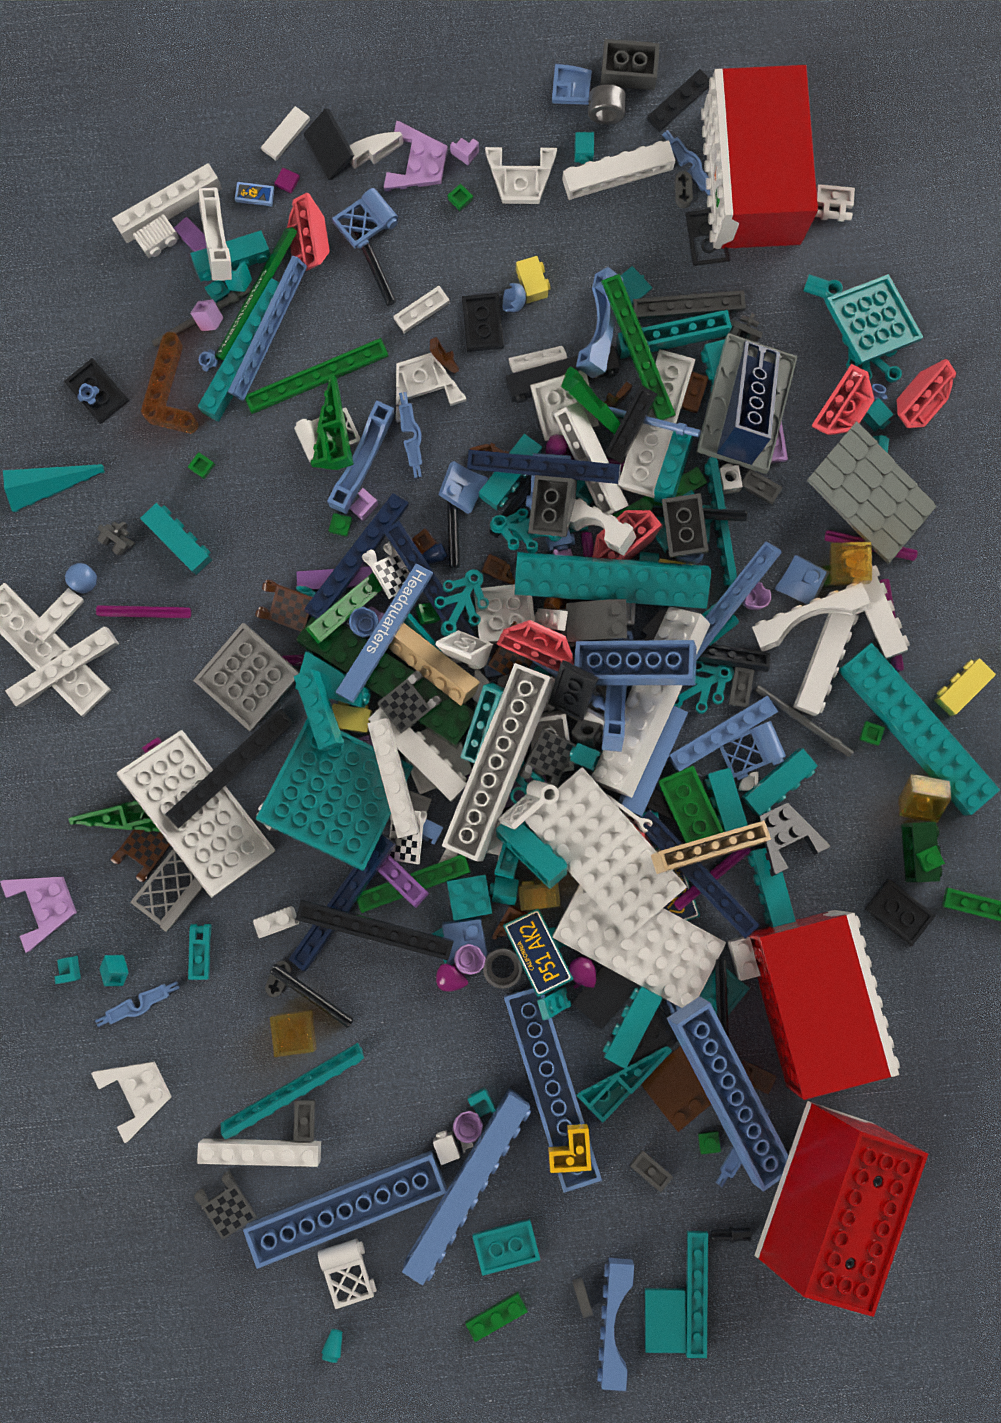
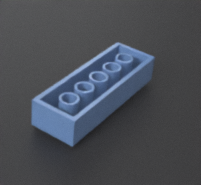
M694 640L576 641L575 666L599 677L596 686L695 685L697 647Z

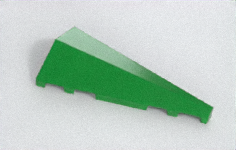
M569 367L561 387L615 435L620 425L619 420L607 404L598 399L581 374L573 367Z
M332 374L327 378L329 382L324 393L325 402L319 417L318 437L313 447L315 451L314 457L310 463L312 467L339 470L354 464L336 376Z
M137 800L68 818L71 825L81 824L86 826H103V828L160 832Z

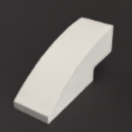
M401 132L377 134L351 144L350 148L355 156L350 161V164L354 169L369 159L373 164H376L403 145Z

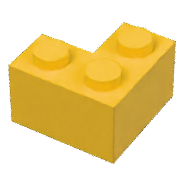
M567 1125L568 1146L548 1147L550 1173L591 1171L588 1125Z

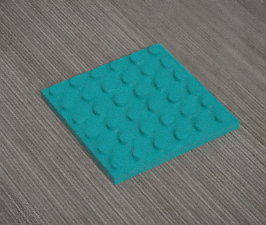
M307 718L256 820L364 871L391 815L374 747L340 731L344 741L343 745L328 751L319 750ZM401 760L407 781L414 766Z

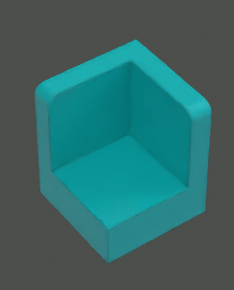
M241 262L236 271L231 270L232 280H225L230 291L245 292L252 281L246 262Z
M578 480L575 499L580 498L589 506L594 501L585 481Z
M124 955L104 956L100 966L104 986L124 985L129 973Z
M78 956L57 960L59 975L54 976L55 984L81 979Z
M485 1087L470 1094L467 1098L470 1106H473L479 1117L491 1111L492 1113L496 1111V1107Z

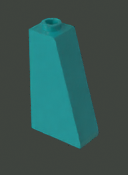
M305 652L300 673L310 669L319 671L329 699L365 708L370 701V689L364 686L354 703L337 695L336 691L347 674L319 656Z

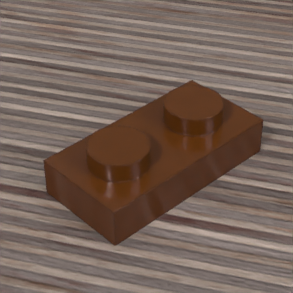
M695 372L691 373L681 409L697 414L708 382V376Z

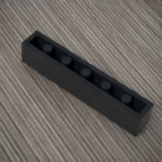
M610 346L606 372L594 378L587 375L589 383L596 382L602 377H614L619 372L620 365L614 346ZM578 356L506 375L505 383L511 403H522L527 398L533 397L530 388L532 384L565 375L569 367L579 371L580 369L576 367Z

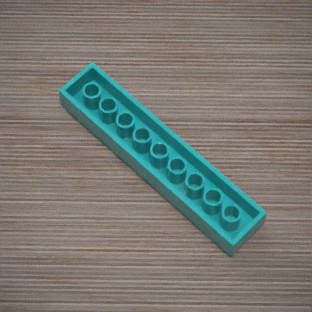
M517 552L514 595L596 601L626 599V603L707 609L711 569L709 566Z
M872 643L866 645L839 668L838 672L964 816L975 813L1000 791L998 786Z

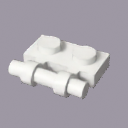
M818 184L816 188L818 206H822V210H818L815 217H819L821 220H827L828 218L837 219V221L841 222L852 220V213L846 212V208L852 209L854 205L855 188ZM829 207H838L839 211H829Z

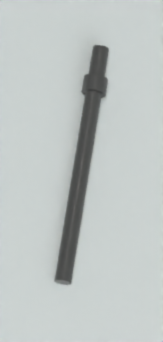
M248 286L245 292L232 291L227 294L226 298L215 304L221 310L231 303H237L241 297L250 293L251 290ZM191 317L151 342L156 348L197 323Z
M760 685L756 687L755 692L762 697L768 695L775 706L829 743L830 747L835 750L838 749L848 757L853 754L854 751L841 743L842 740L838 737L831 736Z

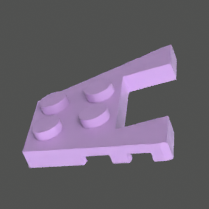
M396 121L394 132H401L403 141L412 144L406 175L387 172L384 191L388 192L396 188L402 190L417 185L422 187L441 184L448 150L447 145L400 121Z
M64 877L0 881L6 898L26 891L38 924V929L20 936L25 953L32 951L35 946L44 941L53 931L77 913Z

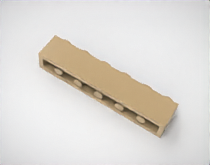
M405 623L401 625L388 646L389 650L416 671H420L423 677L462 706L475 695L480 684L477 679Z
M761 821L658 851L652 854L651 858L656 874H660L759 845L771 840L765 821Z

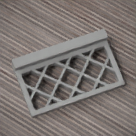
M172 849L130 902L159 924L160 928L166 932L170 930L203 888L196 877L193 880V873L190 869L189 873L178 874L177 863L183 862V860H177L174 849ZM174 863L175 874L165 876V865ZM190 875V885L180 888L179 876ZM176 877L177 888L166 889L165 878ZM162 878L163 890L152 891V881ZM177 891L178 900L168 903L167 892ZM163 892L165 904L154 905L153 893ZM149 894L151 905L142 906L137 902L141 895ZM165 906L166 915L162 920L155 916L154 907Z

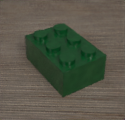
M936 822L901 824L905 882L940 881L942 867L939 866L925 872L916 853L933 845L937 846L941 854V849L937 842L939 828L936 826Z

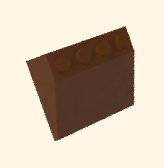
M681 1045L669 1054L641 1084L678 1132L711 1105Z

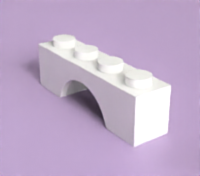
M580 498L575 499L569 527L576 531L589 525L602 527L605 529L604 540L608 548L624 556L636 539L633 531L634 528L626 522L622 524L611 514L608 516L603 514L595 506H588Z

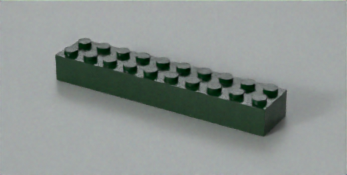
M311 617L296 638L297 642L311 653L347 674L367 643V640L356 635L351 629L341 624L320 643H317L305 629L316 620L314 617ZM384 653L364 686L370 689L371 693L383 699L410 677L414 671L387 653ZM425 678L420 679L413 686L426 703L434 696H439L442 702L416 723L457 749L469 731L475 711L464 704L462 706Z

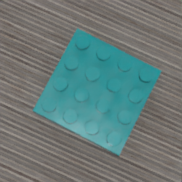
M889 274L830 296L824 301L858 365L919 342L923 338Z

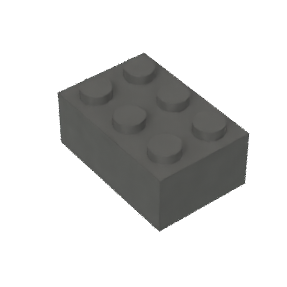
M605 39L600 85L655 90L660 43Z
M701 493L662 499L670 559L709 553Z

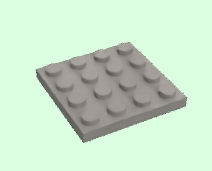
M242 623L193 681L245 728L252 731L295 682L294 676L300 672L248 625Z

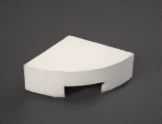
M752 772L743 778L739 784L738 791H749L753 786L757 785L758 772Z

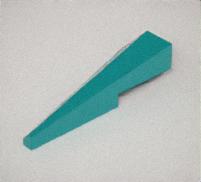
M98 464L3 470L4 490L12 512L19 511L18 509L27 505L31 506L38 500L49 498L73 487L74 484L87 481L92 476L105 473L104 466Z
M666 1046L628 1066L626 1069H622L577 1093L576 1096L603 1123L644 1082L672 1050Z

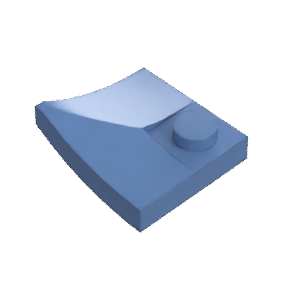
M555 64L552 103L589 105L592 71L576 66Z
M453 461L449 464L438 495L465 513H471L479 497V491L486 484L488 478Z
M795 555L775 590L805 604H810L811 600L818 597L829 575V571Z
M481 917L443 922L444 938L454 941L449 960H447L448 964L455 963L456 951L461 946L467 944L479 947L483 955L487 956L488 952Z

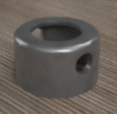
M600 85L593 88L589 92L588 116L596 123L606 125L621 121L625 114L626 94L624 90L614 85Z
M505 947L496 948L489 952L483 967L484 976L488 983L501 989L509 988L516 984L522 973V964L516 952ZM497 956H508L514 962V971L509 977L498 978L492 972V961Z

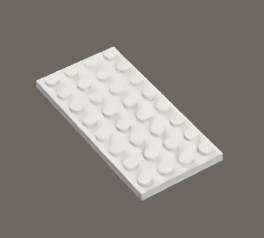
M181 730L118 771L117 776L212 898L276 850L226 786L179 829L165 816L175 804L213 771L183 730Z
M581 767L557 788L559 797L555 803L549 805L544 803L525 822L544 844L547 843L554 851L553 853L557 857L560 856L566 861L569 873L623 935L628 938L687 888V886L673 870L656 874L651 855L656 853V850L586 770Z
M580 884L552 935L554 939L681 1008L700 996L716 964V959L719 958L726 944L725 941L664 908L630 937L626 938Z

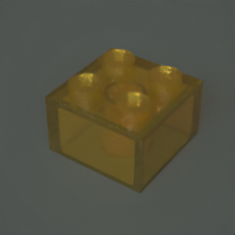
M871 542L831 543L829 547L830 585H850L861 582L862 584H870L872 581Z
M911 774L898 797L899 816L938 823L951 800L950 781Z
M534 881L522 882V886H518L521 911L561 907L558 883L551 889L542 881L541 884H534Z
M312 1009L274 1014L270 1017L274 1057L310 1053L317 1049Z

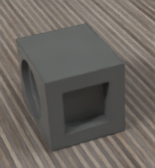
M578 720L571 732L575 745L580 743L594 750L603 740L601 724L588 720Z

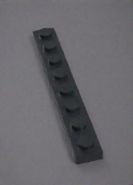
M282 709L278 710L175 804L165 816L179 829L290 727L294 721Z
M302 899L295 919L444 960H449L454 942L448 938Z

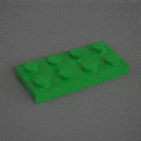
M694 766L657 781L685 843L724 832Z

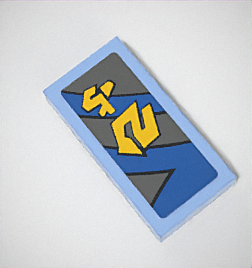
M237 182L235 201L272 207L274 186Z

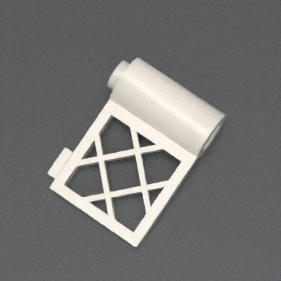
M343 408V413L347 419V431L353 433L355 437L354 440L349 441L351 447L360 442V436L347 408ZM319 418L312 421L302 419L296 423L294 428L309 462L314 457L315 451L313 447L317 442Z
M538 780L531 781L527 785V794L501 815L498 821L515 830L544 803L548 805L555 803L559 797L558 789L554 785Z
M357 1238L318 1251L320 1267L324 1271L335 1309L374 1297V1292L377 1291L374 1279L369 1280L362 1254H365L364 1245ZM360 1265L361 1273L359 1277L349 1273L352 1266ZM334 1272L343 1274L340 1283L332 1280L330 1274ZM346 1276L356 1281L352 1289L342 1285ZM358 1283L365 1285L368 1292L363 1294L356 1292L355 1289ZM339 1289L349 1293L347 1299L338 1301L337 1293Z

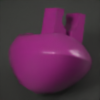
M554 434L550 436L545 454L570 455L571 460L574 458L568 452L570 448L564 435Z
M581 956L571 961L568 969L573 977V981L576 982L573 987L576 989L583 985L594 988L596 971L592 959L587 956Z
M455 963L453 965L442 964L438 968L436 983L442 991H457L468 985L465 974L457 969Z

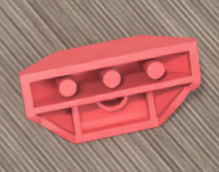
M305 193L293 199V207L289 215L287 228L293 227L297 230V234L290 244L291 255L298 257L307 265L305 271H308L320 265L329 254L330 249L325 218L311 195Z
M944 359L921 371L897 398V414L906 428L925 427L948 400L953 378L956 376V372L948 359Z
M851 364L813 422L812 427L827 435L847 433L856 421L860 424L874 402L868 372Z
M625 510L617 519L622 524L626 522L634 528L633 531L636 539L624 556L608 548L604 540L605 529H603L596 536L592 557L631 560L653 541L663 525L651 510Z
M531 620L503 629L497 645L555 671H559L563 660L573 665L575 662L566 636Z

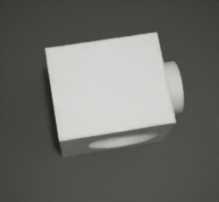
M725 464L721 466L722 468L719 469L723 494L740 492L743 486L739 465ZM725 475H731L734 481H727Z
M447 1130L437 1133L436 1138L433 1139V1144L440 1164L443 1165L459 1159L460 1152L453 1132L447 1133Z

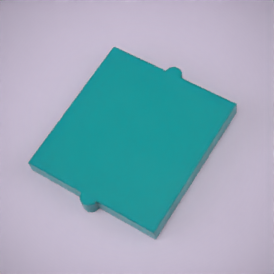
M633 266L621 275L631 303L633 299H641L653 288L644 279V275H640Z

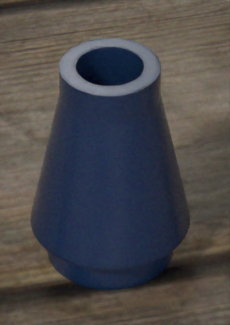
M442 543L434 544L422 554L428 564L444 561V558L448 557Z

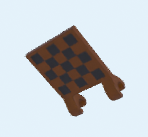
M267 579L263 583L262 589L268 592H275L271 610L260 606L256 610L255 616L302 631L309 617L304 608L313 597L283 587Z
M513 621L512 624L510 625V627H512V626H514V625H517V624H519V623L516 622V621ZM499 646L487 665L505 676L511 673L515 663L530 668L533 661Z
M134 829L119 850L112 856L111 861L115 864H120L127 854L144 866L136 876L139 881L144 882L169 848L170 843L161 832H146L145 830Z

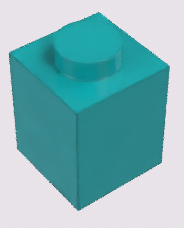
M575 132V162L585 164L589 161L593 162L594 132Z
M878 398L872 403L863 420L875 432L879 428L882 430L891 423L889 419L894 414Z
M496 876L495 883H491L489 894L493 895L492 902L515 906L519 880Z

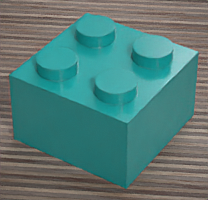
M486 874L447 881L453 920L492 914Z

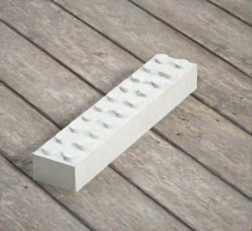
M669 606L654 640H694L697 647V655L710 623L699 613ZM683 685L632 686L625 702V733L622 752L603 750L591 776L599 786L631 798L633 797Z
M514 664L443 841V847L475 861L484 860L498 825V819L502 815L554 685L555 679L519 664Z

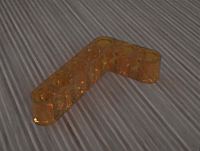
M167 332L161 339L141 413L150 424L185 433H194L198 429V422L192 413L166 406L183 348L179 337L174 332ZM171 341H176L174 345L169 346ZM171 358L170 362L164 363L165 359ZM161 376H166L163 381H158ZM161 393L159 398L153 399L155 394ZM156 411L153 416H148L149 412ZM169 415H174L172 420L166 421ZM192 420L190 425H184L185 421Z

